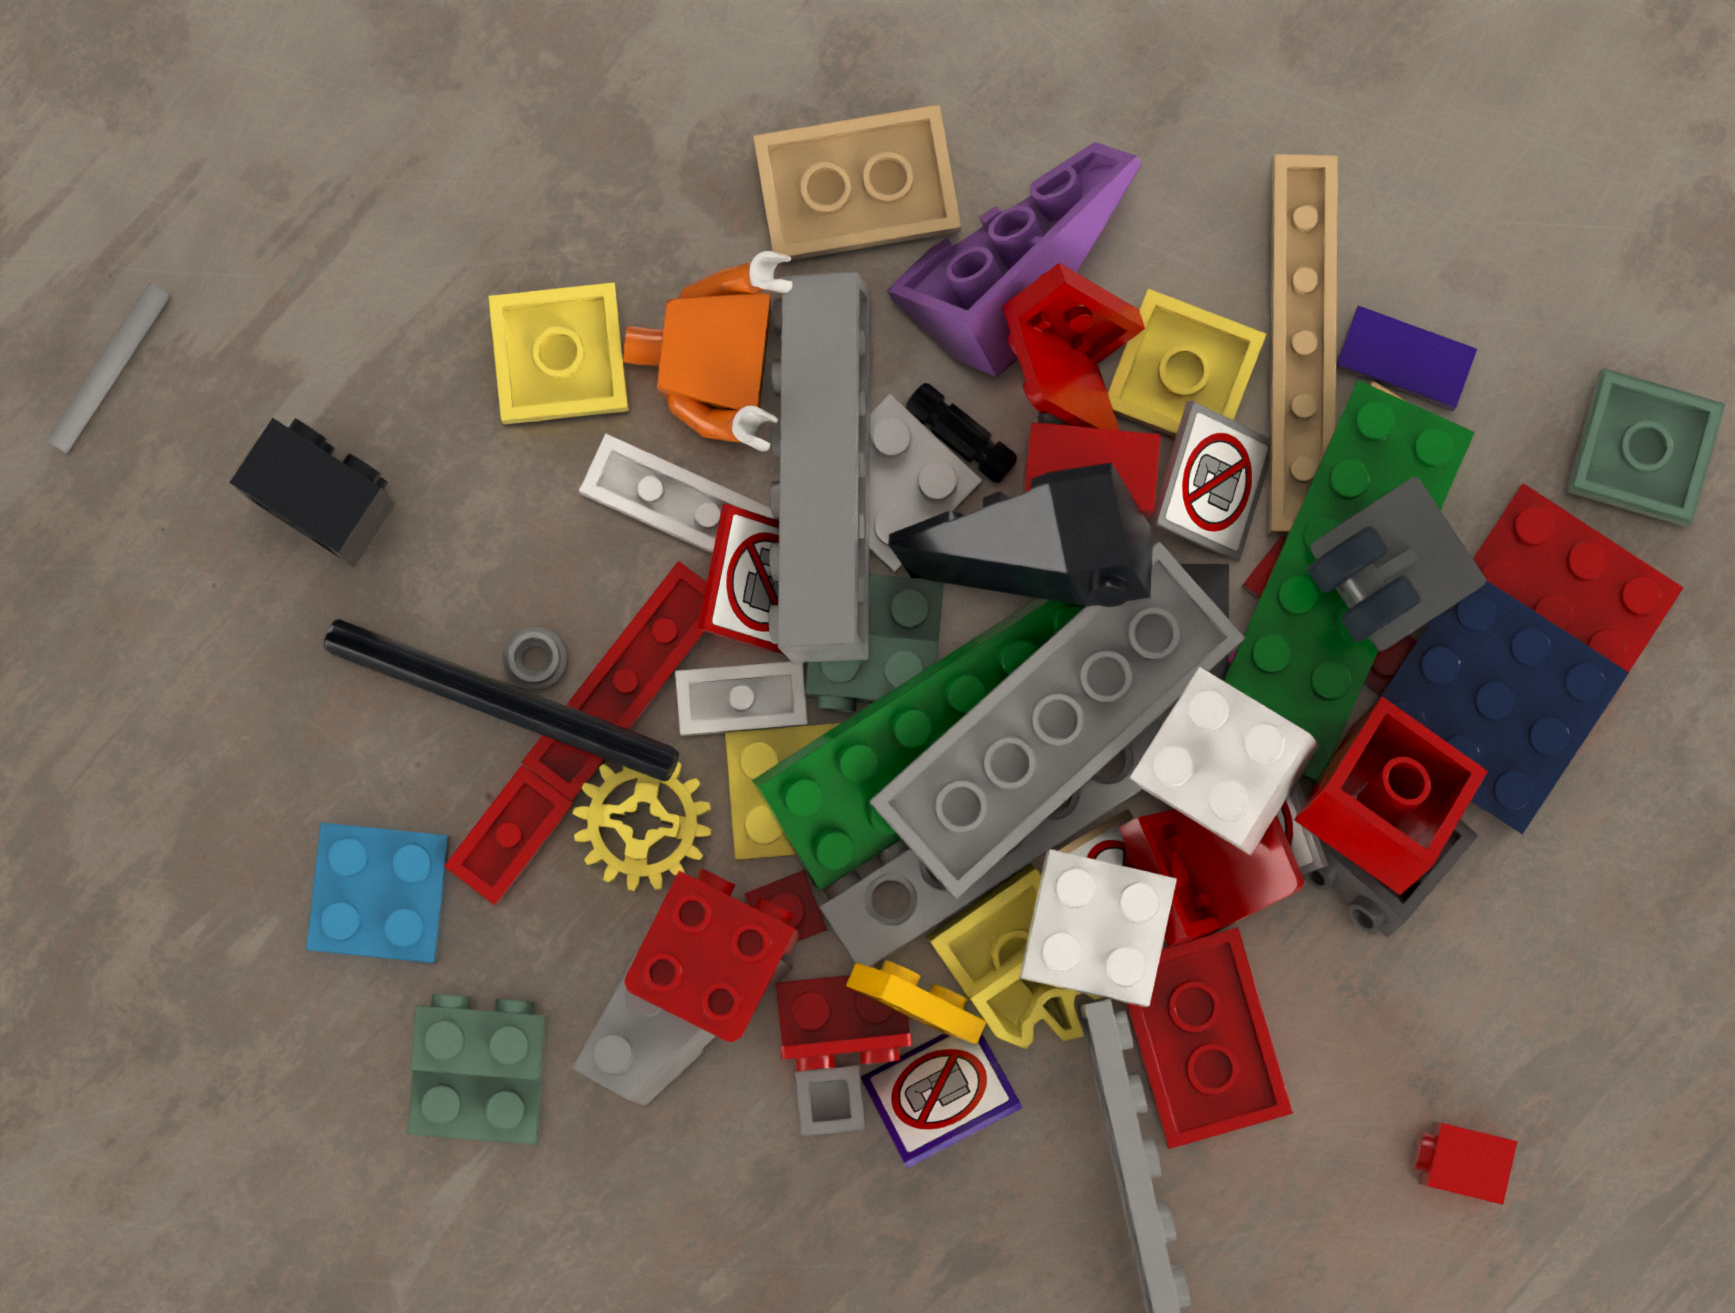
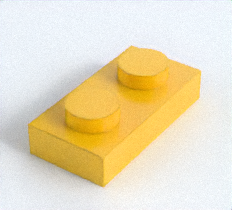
M887 960L884 961L881 970L856 962L846 984L847 987L940 1033L977 1045L987 1021L964 1010L968 1001L967 998L936 984H933L930 991L927 992L917 987L921 977L919 974Z

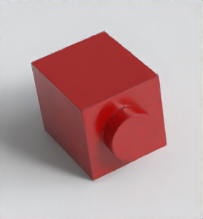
M1433 1122L1431 1133L1421 1132L1413 1158V1170L1422 1171L1419 1181L1420 1185L1503 1205L1518 1141L1450 1124Z

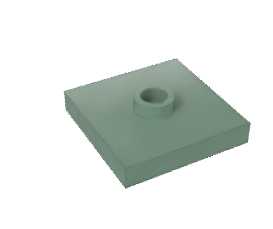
M1602 368L1598 374L1565 492L1689 527L1693 522L1725 403Z

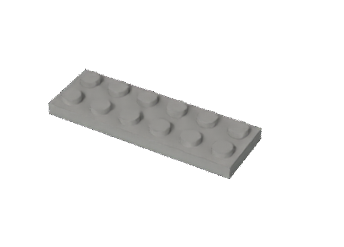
M1156 542L1153 545L1150 598L1126 601L1124 604L1115 607L1085 606L868 802L946 890L957 899L1178 700L1199 667L1209 672L1240 644L1245 637L1160 542Z
M1111 999L1081 1005L1078 1007L1147 1313H1181L1180 1308L1191 1306V1299L1183 1267L1179 1268L1178 1264L1170 1265L1166 1243L1175 1242L1177 1238L1168 1202L1164 1203L1163 1200L1156 1202L1151 1179L1162 1177L1154 1138L1141 1137L1137 1114L1146 1113L1148 1109L1140 1075L1135 1073L1127 1074L1122 1050L1133 1048L1128 1018L1125 1009L1113 1012Z

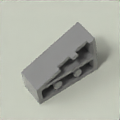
M638 949L572 1069L623 1098L646 1106L704 1052L703 1048L716 1036L631 994L626 989L624 980L639 951ZM781 960L768 987L775 980L780 981L793 967Z

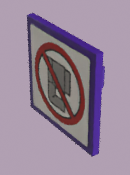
M942 1034L901 1055L900 1061L888 1062L860 1077L906 1168L923 1161L1023 1108L983 1034H981L977 1045Z

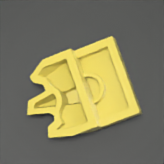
M1032 864L1026 866L926 936L983 1020L987 1021L986 1024L994 1035L1026 1050L1034 1041V1024L1041 1019L1062 1041L1084 1037L1074 1007L1075 997L1081 994V992L1019 978L1041 880L1040 873ZM1086 994L1094 1000L1102 998L1099 996Z

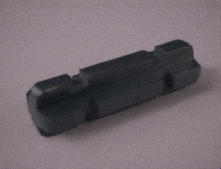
M928 383L920 385L908 399L906 409L923 425L926 422L930 423L933 426L931 432L968 462H972L973 459L978 462V470L989 479L997 483L1002 481L1015 466L1017 461L1016 454L1001 441H998L996 444L991 441L992 434L954 403L948 406L943 402L945 396Z

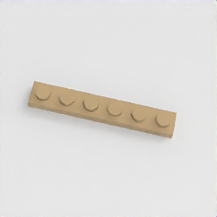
M1274 154L1272 158L1269 534H1288L1336 427L1338 155Z

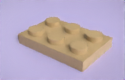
M940 104L753 135L773 252L790 256L791 260L961 232V222Z

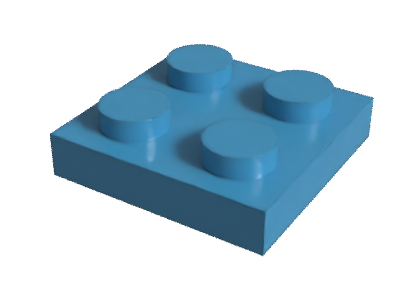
M321 822L306 950L436 964L447 871L444 865L448 861L450 836Z

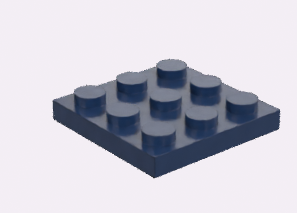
M1486 580L1484 586L1427 623L1379 698L1381 696L1486 769L1488 772L1471 802L1523 835L1629 672Z

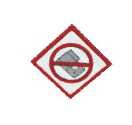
M722 504L698 630L786 656L778 648V644L772 643L769 632L770 607L778 605L779 581L775 582L772 579L769 556L771 544L779 543V520L730 504Z

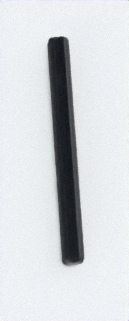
M341 619L332 622L325 636L324 648L335 656L655 779L668 781L677 766L679 752L673 746Z

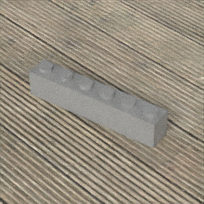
M857 271L782 276L783 280L792 281V289L787 293H782V298L774 299L772 310L775 333L778 337L781 336V359H774L772 364L773 390L776 397H781V420H777V423L772 422L771 426L773 454L775 458H780V481H773L770 490L772 515L775 520H779V543L771 544L769 556L772 579L775 582L779 581L778 605H772L769 611L770 637L772 643L778 644V648L793 663L867 660L869 638L871 292Z

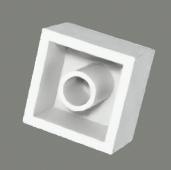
M1199 667L1130 776V779L1143 790L1251 856L1320 745L1310 733Z

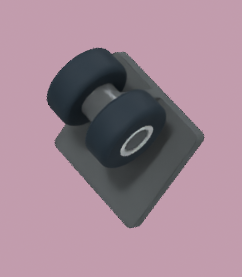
M1417 477L1410 478L1310 545V551L1316 560L1309 565V574L1322 592L1327 593L1333 589L1337 590L1349 608L1341 616V622L1353 640L1361 642L1369 638L1375 649L1380 652L1385 651L1486 583L1485 576Z

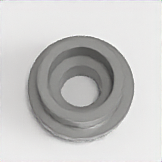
M527 627L516 632L508 640L503 652V665L507 675L516 685L526 690L539 691L553 686L562 677L567 665V653L563 642L552 631L543 627ZM532 648H541L547 654L546 665L538 671H531L524 665V656Z

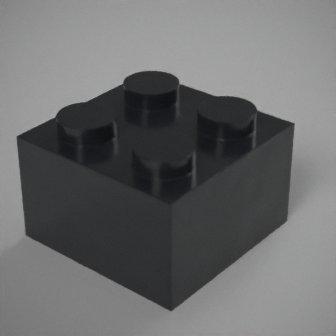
M272 418L229 483L248 500L354 567L395 506V503L384 491L388 482L380 477L381 473L350 453L347 454L343 462L331 456L335 448L326 442L327 439L298 419L294 418L288 428Z

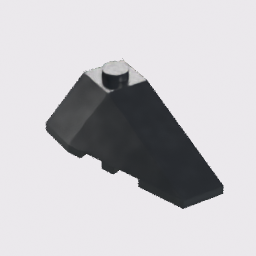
M1112 462L1048 472L1032 478L1031 489L1027 492L1009 498L999 491L983 497L982 509L964 515L958 512L947 511L889 534L888 545L911 578H921L929 581L1083 606L1115 607L1124 604L1126 601L1145 599L1151 596L1154 531Z

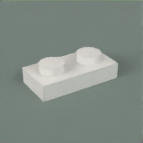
M791 661L675 671L681 736L808 726L803 663H793Z

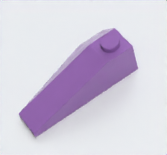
M1097 142L1092 143L1032 182L1030 187L1031 196L1016 206L1003 212L995 206L981 215L979 219L983 227L953 246L948 238L930 248L887 290L891 300L956 361L998 377L1018 358L1008 343L1007 337L1010 330L1002 306L1058 263L1077 273L1139 170L1141 164L1138 157Z

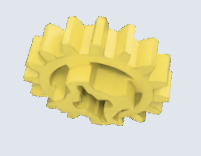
M677 763L675 771L668 781L655 779L624 766L623 771L615 774L610 767L603 764L599 767V770L605 782L600 787L588 783L583 784L582 790L592 801L590 807H575L573 815L586 820L588 828L574 834V838L577 843H592L594 849L584 859L589 867L602 861L608 864L603 880L609 884L616 880L620 873L627 875L629 891L636 892L641 878L649 877L650 883L656 891L663 890L664 873L671 871L674 876L677 875L678 871L685 873L681 862L686 857L699 862L704 858V855L694 846L696 838L712 837V829L698 824V816L705 815L712 809L709 802H694L691 797L701 787V783L697 778L689 780L684 784L678 781L683 767L681 763ZM637 780L635 792L631 797L618 806L605 804L615 790L626 783ZM661 784L666 785L677 794L683 804L686 817L669 814L660 803ZM648 805L650 806V814L654 818L660 820L663 824L673 825V827H659L658 830L650 829L645 835V840H637L636 831L632 827L626 825L623 821L613 820V818H627L628 815H638L641 806ZM601 828L617 831L626 843L624 861L618 859L608 849L603 840ZM667 839L682 840L670 856L658 863L649 865L651 852L654 848Z

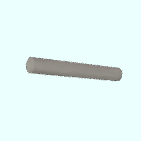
M148 283L45 441L67 455L170 298L169 294L154 284Z

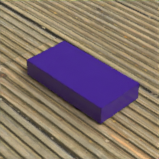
M1358 305L1338 356L1336 368L1454 411L1460 399L1477 348Z

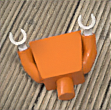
M763 251L758 253L752 262L721 269L684 287L678 298L667 300L664 329L627 326L623 363L659 367L657 383L659 395L667 399L669 411L703 438L743 442L761 452L767 451L770 448V443L756 437V431L763 422L771 421L777 423L778 420L776 416L760 409L772 307L770 294L761 292L765 289L778 293H787L792 289V281L774 279L776 266L781 262L791 261V257L773 251Z

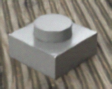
M859 1065L795 1072L801 1136L866 1130Z

